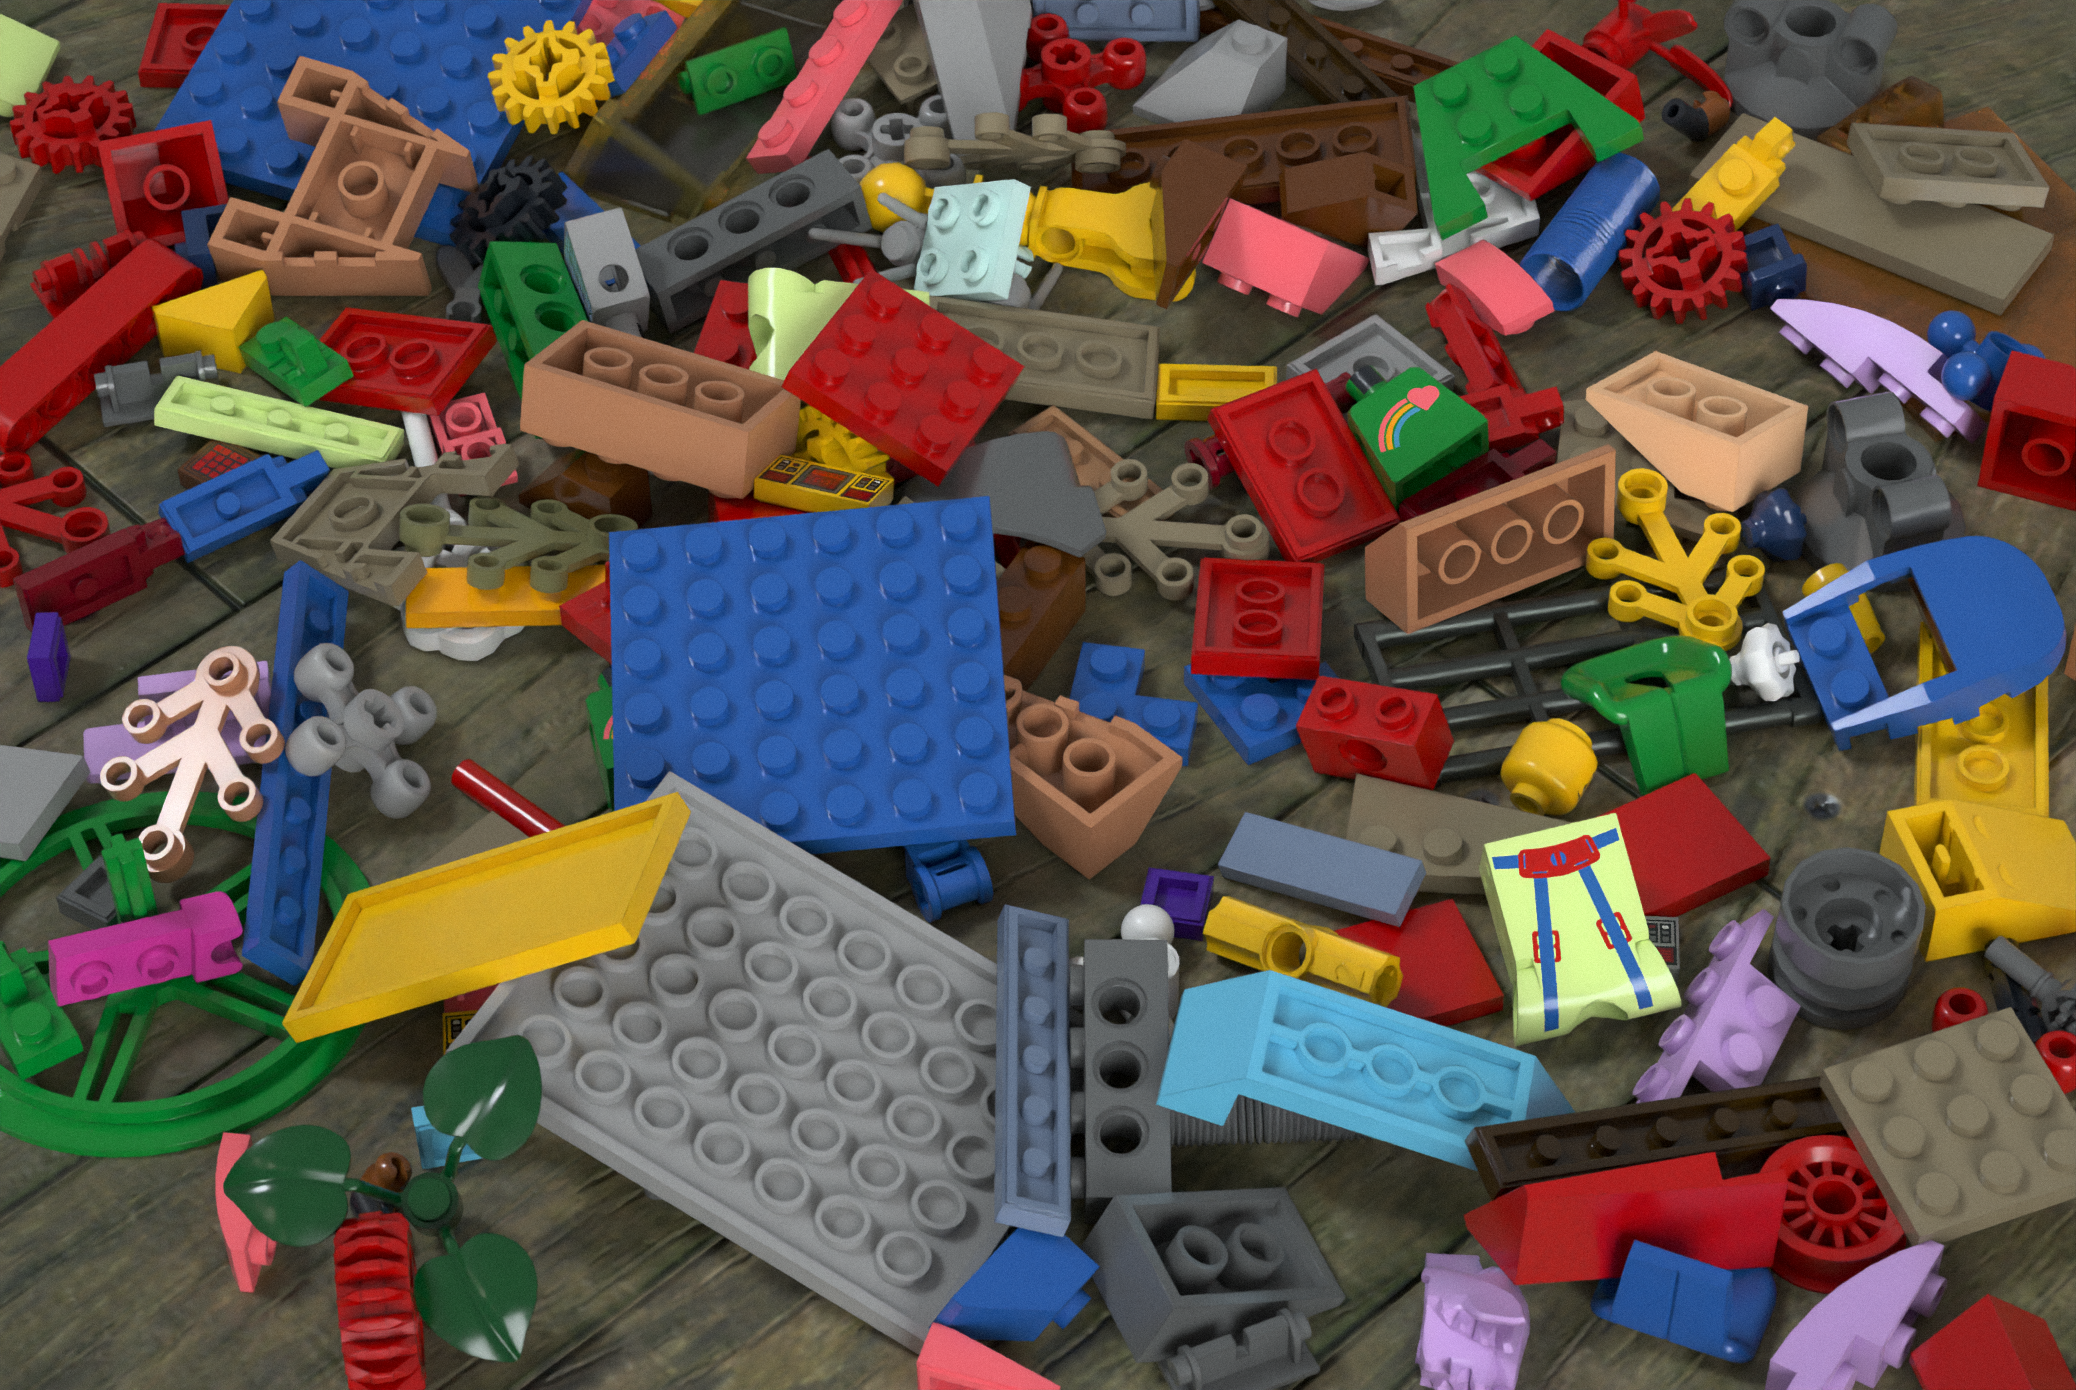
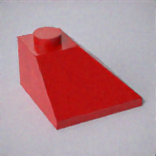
M211 120L97 142L117 234L125 229H129L132 233L141 230L147 240L153 238L166 247L174 246L175 243L186 242L181 211L223 205L229 201Z

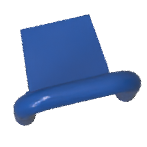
M1634 1240L1622 1277L1600 1279L1590 1301V1308L1596 1316L1660 1339H1667L1669 1342L1729 1362L1747 1363L1755 1357L1775 1308L1777 1289L1775 1280L1767 1267L1725 1270Z

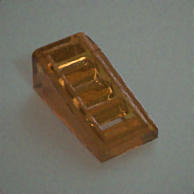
M1914 76L1907 77L1892 85L1819 135L1817 142L1854 156L1847 145L1852 123L1945 129L1942 92L1939 88Z

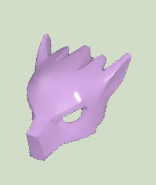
M1426 1253L1425 1268L1421 1273L1422 1282L1425 1283L1423 1321L1415 1363L1420 1365L1421 1370L1420 1385L1434 1390H1514L1530 1332L1528 1304L1519 1286L1514 1285L1499 1267L1492 1266L1483 1270L1478 1255Z

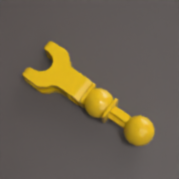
M900 162L883 163L868 171L859 183L872 228L883 234L894 223L906 220L878 202L877 198L880 193H886L913 210L928 214L934 189L927 188L925 180L914 169ZM976 174L973 183L984 182V175ZM1150 182L1134 186L1126 192L1118 194L1075 188H1057L1050 191L1047 190L1048 187L1040 186L1036 197L1030 191L1019 245L1028 246L1034 258L1037 255L1053 264L1060 263L1063 266L1103 273L1125 294L1135 298L1156 300L1151 211L1156 190L1150 188ZM1196 268L1172 302L1180 301L1190 293L1196 278Z

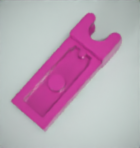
M217 891L180 900V910L49 940L50 989L57 1006L96 999L104 995L162 983L191 974L195 982L198 983L239 972L243 965L231 940L238 938L243 932L237 911L230 897L225 892Z

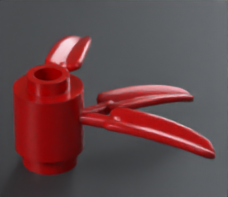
M1618 0V6L1587 32L1583 38L1582 47L1626 70L1633 67L1651 50L1667 60L1671 67L1685 75L1705 91L1717 92L1729 102L1730 107L1732 106L1733 98L1731 91L1719 75L1703 60L1681 45H1673L1669 50L1660 44L1691 33L1698 28L1697 22L1694 21L1692 14L1688 11L1672 9L1652 14L1647 8L1635 4L1634 2L1637 0Z

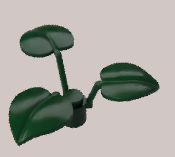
M513 1035L462 1045L449 1051L431 1068L424 1084V1110L429 1122L437 1131L455 1137L449 1146L442 1172H427L417 1175L409 1181L403 1193L394 1192L360 1179L346 1178L351 1165V1150L345 1139L330 1129L304 1124L290 1126L273 1132L247 1149L235 1162L225 1178L223 1184L224 1194L262 1234L275 1242L293 1247H309L322 1243L339 1230L348 1214L349 1206L345 1191L356 1192L390 1204L393 1208L403 1209L405 1216L419 1233L429 1237H441L448 1255L438 1256L426 1261L415 1275V1302L425 1323L437 1336L464 1353L488 1361L516 1362L522 1355L526 1333L537 1302L538 1280L534 1264L528 1253L517 1242L495 1233L475 1235L460 1248L453 1230L462 1219L464 1206L461 1195L453 1182L458 1176L457 1169L461 1153L466 1144L485 1160L501 1161L516 1153L532 1135L538 1122L542 1101V1077L536 1054L528 1039L520 1035Z

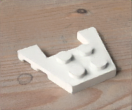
M1412 129L1417 185H1415L1416 200L1423 229L1368 233V255L1375 285H1384L1436 268L1435 263L1483 239L1497 248L1526 240L1539 234L1540 216L1535 199L1529 201L1482 174L1472 171L1466 175L1485 203L1489 218L1442 241L1438 236L1433 217L1422 139L1415 138L1414 130Z

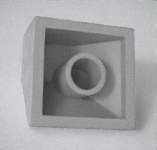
M1237 20L1191 44L1133 105V114L1157 124L1266 112L1286 88L1287 37L1257 25Z

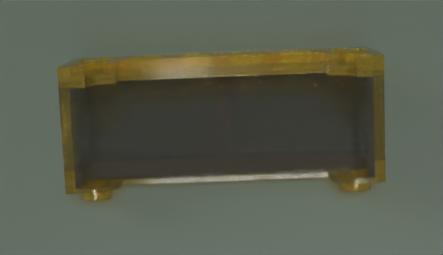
M704 0L642 71L629 89L618 100L614 98L612 101L609 98L595 114L564 173L589 197L678 226L698 217L703 211L706 213L721 205L731 191L725 184L745 161L758 140V133L761 127L773 116L783 100L784 91L789 84L699 116L692 92L688 94L682 92L677 74L685 71V62L786 27L798 75L809 58L811 47L821 39L834 18L835 9L844 0Z

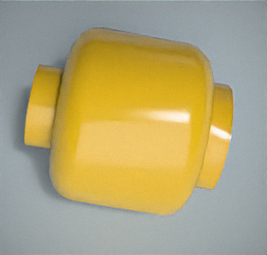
M1551 718L1547 722H1533L1522 730L1505 758L1500 774L1505 787L1511 793L1510 800L1512 804L1520 811L1544 816V814L1564 815L1572 811L1578 804L1595 775L1598 762L1592 749V741L1585 731L1567 720Z

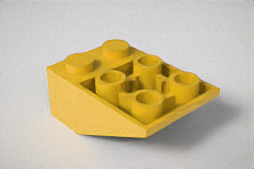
M1953 799L1887 811L1879 854L1899 864L1919 886L1926 909L1918 948L1925 962L1985 950V944L2001 935L2006 939L2012 938L2018 943L2076 932V842L2064 820Z

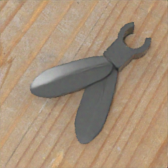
M449 245L440 247L436 257L437 267L447 287L454 295V300L446 306V319L466 320L482 324V297L478 289V283L483 266L480 265L474 270L471 263L459 249Z

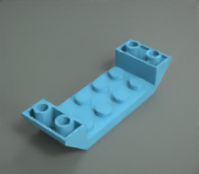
M1272 970L1184 990L1156 1105L1223 1126L1239 1094L1475 1171L1478 1170L1465 1143V1139L1474 1127L1575 1113L1567 1099L1534 1055Z

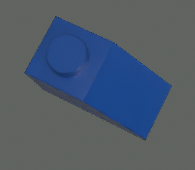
M1017 1228L954 1294L933 1322L950 1327L971 1339L1035 1341L1052 1321L1064 1330L1085 1307L1092 1297L1082 1288L1100 1266L1066 1235L1060 1237Z

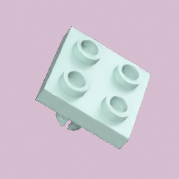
M1015 179L935 187L928 210V222L921 255L917 263V274L913 290L929 292V296L975 302L1008 299L1013 272L1025 279L1032 269V266L1017 261L1016 257L1028 262L1034 260L1032 251L1025 246L1019 245L1031 187Z

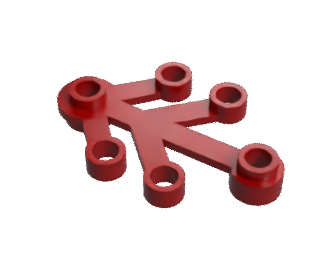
M11 451L0 456V486L2 487L0 489V567L6 566L0 568V588L14 585L13 578L23 574L19 553L14 548L9 547L2 526L61 543L67 554L111 534L106 514L97 508H77L61 518L25 507L49 499L60 507H72L80 504L87 495L84 477L80 470L74 467H62L54 470L49 476L35 479L31 458L28 454L21 451Z

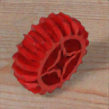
M382 1211L359 1213L358 1217L345 1219L333 1239L335 1249L333 1256L336 1303L345 1374L348 1378V1389L425 1390V1379L427 1377L423 1318L418 1311L414 1297V1279L418 1267L416 1266L415 1247L412 1241V1231L410 1230L409 1222L401 1213L383 1214Z

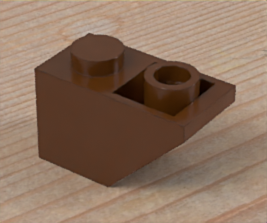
M1365 151L1285 168L1279 174L1282 220L1367 249L1368 233L1402 231L1418 213L1414 168Z

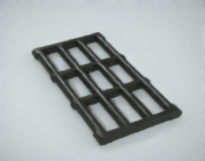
M1724 562L1722 567L1713 568L1703 583L1707 594L1717 593L1724 584L1728 562ZM1616 580L1607 582V586L1505 603H1502L1501 600H1495L1487 603V606L1476 607L1408 635L1392 621L1384 622L1383 619L1356 623L1354 624L1353 636L1361 658L1364 659L1372 684L1420 690L1510 674L1518 696L1442 708L1452 733L1528 720L1529 724L1537 721L1547 722L1549 720L1548 716L1594 709L1590 705L1568 697L1563 693L1562 688L1538 692L1530 671L1580 663L1644 641L1667 636H1679L1680 634L1678 628L1664 623L1641 627L1639 620L1635 622L1618 621L1621 628L1619 631L1524 647L1519 646L1512 628L1513 626L1608 611L1610 588L1615 583L1621 581ZM1642 580L1635 581L1643 585L1648 593L1669 600L1679 599L1677 593ZM1763 585L1759 593L1746 597L1751 609L1738 611L1743 624L1742 635H1746L1748 631L1755 627H1762L1770 623L1777 625L1782 637L1789 641ZM1622 600L1623 602H1633L1630 600ZM1493 630L1500 651L1392 669L1386 668L1380 651L1381 648ZM1799 662L1794 663L1796 672L1793 677L1794 692L1790 694L1791 698L1724 709L1726 735L1787 724L1793 728L1820 723L1821 709L1812 687H1809ZM1647 677L1630 682V684L1660 687L1663 689L1670 687L1661 677ZM1731 680L1729 685H1735V683ZM1620 727L1586 733L1592 741V749L1596 757L1627 752ZM1513 745L1448 756L1434 789L1440 788L1442 783L1500 774L1503 762Z

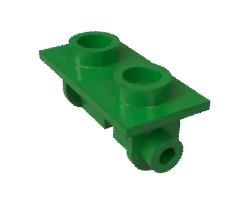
M783 27L685 62V71L678 73L677 79L684 94L692 92L697 114L700 116L787 85L795 80L798 75L787 28Z

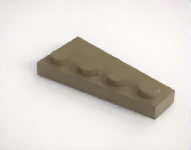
M1356 773L1346 840L1422 860L1426 875L1417 892L1486 895L1479 872L1484 844L1571 824V822Z

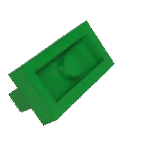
M287 316L280 321L265 325L257 332L256 336L238 347L246 366L304 407H307L354 376L346 358L319 341L316 336Z
M0 941V1046L19 1079L23 1081L84 1050L77 1031L63 1008L57 1006L51 989L26 948L23 947L9 954L4 941Z

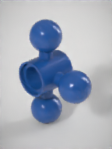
M1953 310L1938 314L1929 324L1927 340L1930 345L1949 358L1943 365L1941 382L1946 392L1956 399L1969 400L1980 408L1992 412L1994 397L2012 350L2046 359L2039 348L2030 344H2021L2014 338L1997 331H1990L1982 343L1978 344L1975 341V326L1967 315Z

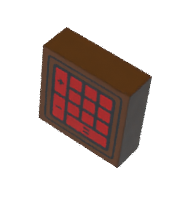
M211 439L177 470L180 485L191 489L262 456L240 445Z

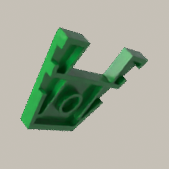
M1516 35L1414 86L1433 217L1438 236L1442 241L1489 218L1485 203L1466 174L1568 123L1573 125L1597 163L1644 140L1642 127L1637 119Z

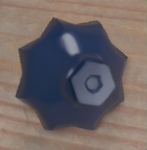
M1780 488L1775 491L1765 490L1756 496L1750 517L1741 523V542L1748 549L1759 548L1773 562L1798 560L1803 555V541L1807 536L1804 525L1807 523L1806 515L1801 513V508L1792 501L1787 490Z

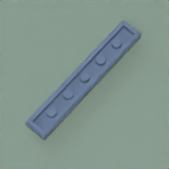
M1004 904L997 920L994 1222L1063 1237L1071 1222L1069 919Z

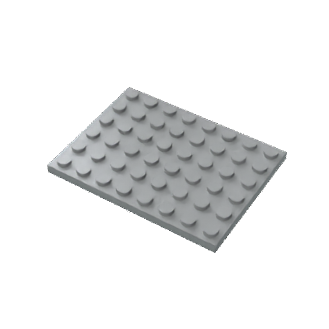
M669 771L646 801L678 792L690 809L691 814L636 942L500 983L449 1046L445 1054L462 1045L513 1035L525 1037L536 1054L541 1070L542 1101L538 1124L920 1355L930 1330L928 1327L954 1294L1000 1247L1013 1227L994 1222L997 964ZM1069 1007L1070 1028H1083V1015ZM1070 1069V1093L1083 1092V1069ZM1116 1073L1109 1074L1102 1080L1108 1085ZM1070 1134V1141L1075 1134Z

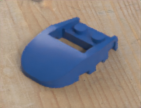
M1966 536L1942 540L1867 560L1783 611L1785 628L1794 649L1799 653L1801 665L1839 751L1852 749L1849 738L1852 736L1886 729L1891 740L1918 734V726L1952 718L1954 725L1978 717L1980 716L1979 707L2004 694L2014 698L2041 683L2060 663L2065 652L2067 640L2062 611L2041 569L2031 558L2016 547L2004 541L1985 536ZM1913 577L1956 671L1889 697L1849 606L1859 602V595L1885 582L1890 581L1891 584Z

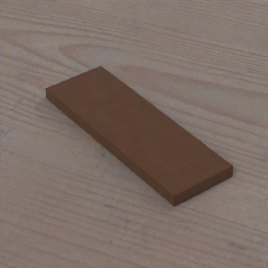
M1408 96L1105 130L1113 132L1115 140L1126 144V155L1121 158L1120 170L1104 174H1088L1076 171L1075 162L1071 163L1072 188L1118 194L1126 192L1134 186L1150 182L1154 169L1161 157L1164 155L1171 158L1182 141L1187 139L1247 165L1238 201L1246 205L1281 201L1279 174L1285 168L1364 151L1414 168L1415 185H1417Z

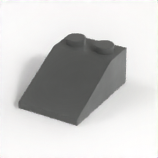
M1285 1187L1115 1195L1080 1247L1085 1254L1100 1266L1092 1278L1136 1363L1158 1362L1177 1355V1350L1180 1346L1188 1345L1192 1348L1228 1334H1235L1243 1331L1244 1328L1276 1317L1277 1311L1284 1308L1288 1309L1290 1313L1301 1310L1306 1317H1310L1338 1307L1345 1298L1342 1289Z

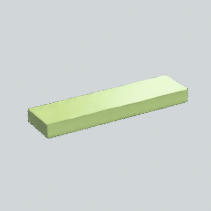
M182 376L175 377L154 408L155 426L294 459H299L318 450L327 466L336 469L396 460L404 447V429L310 406L304 407L301 404Z

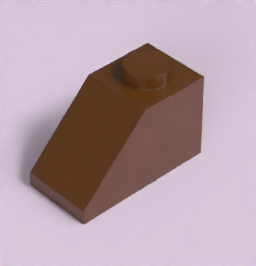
M577 449L555 460L518 495L519 504L529 509L538 500H557L567 505L568 510L588 520L604 514L621 515L634 520L638 525V529L653 515L648 470L626 463H608L601 460L597 454Z

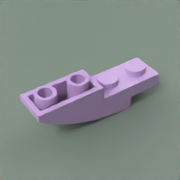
M1777 299L1770 309L1786 324L1779 333L1805 355L1813 347L1826 357L1820 367L1845 388H1848L1855 380L1871 394L1881 384L1887 391L1895 393L1904 404L1913 396L1926 407L1920 413V416L1946 438L1955 430L1972 444L1988 426L1963 400L1952 397L1946 392L1941 382V371L1948 358L1914 333L1866 311L1836 303L1806 299Z
M1930 1240L1899 1251L1867 1267L1837 1287L1801 1320L1771 1358L1765 1390H1852L1855 1381L1874 1389L1888 1364L1899 1369L1904 1363L1916 1336L1917 1330L1912 1328V1325L1919 1314L1930 1318L1944 1294L1947 1279L1938 1275L1944 1246Z

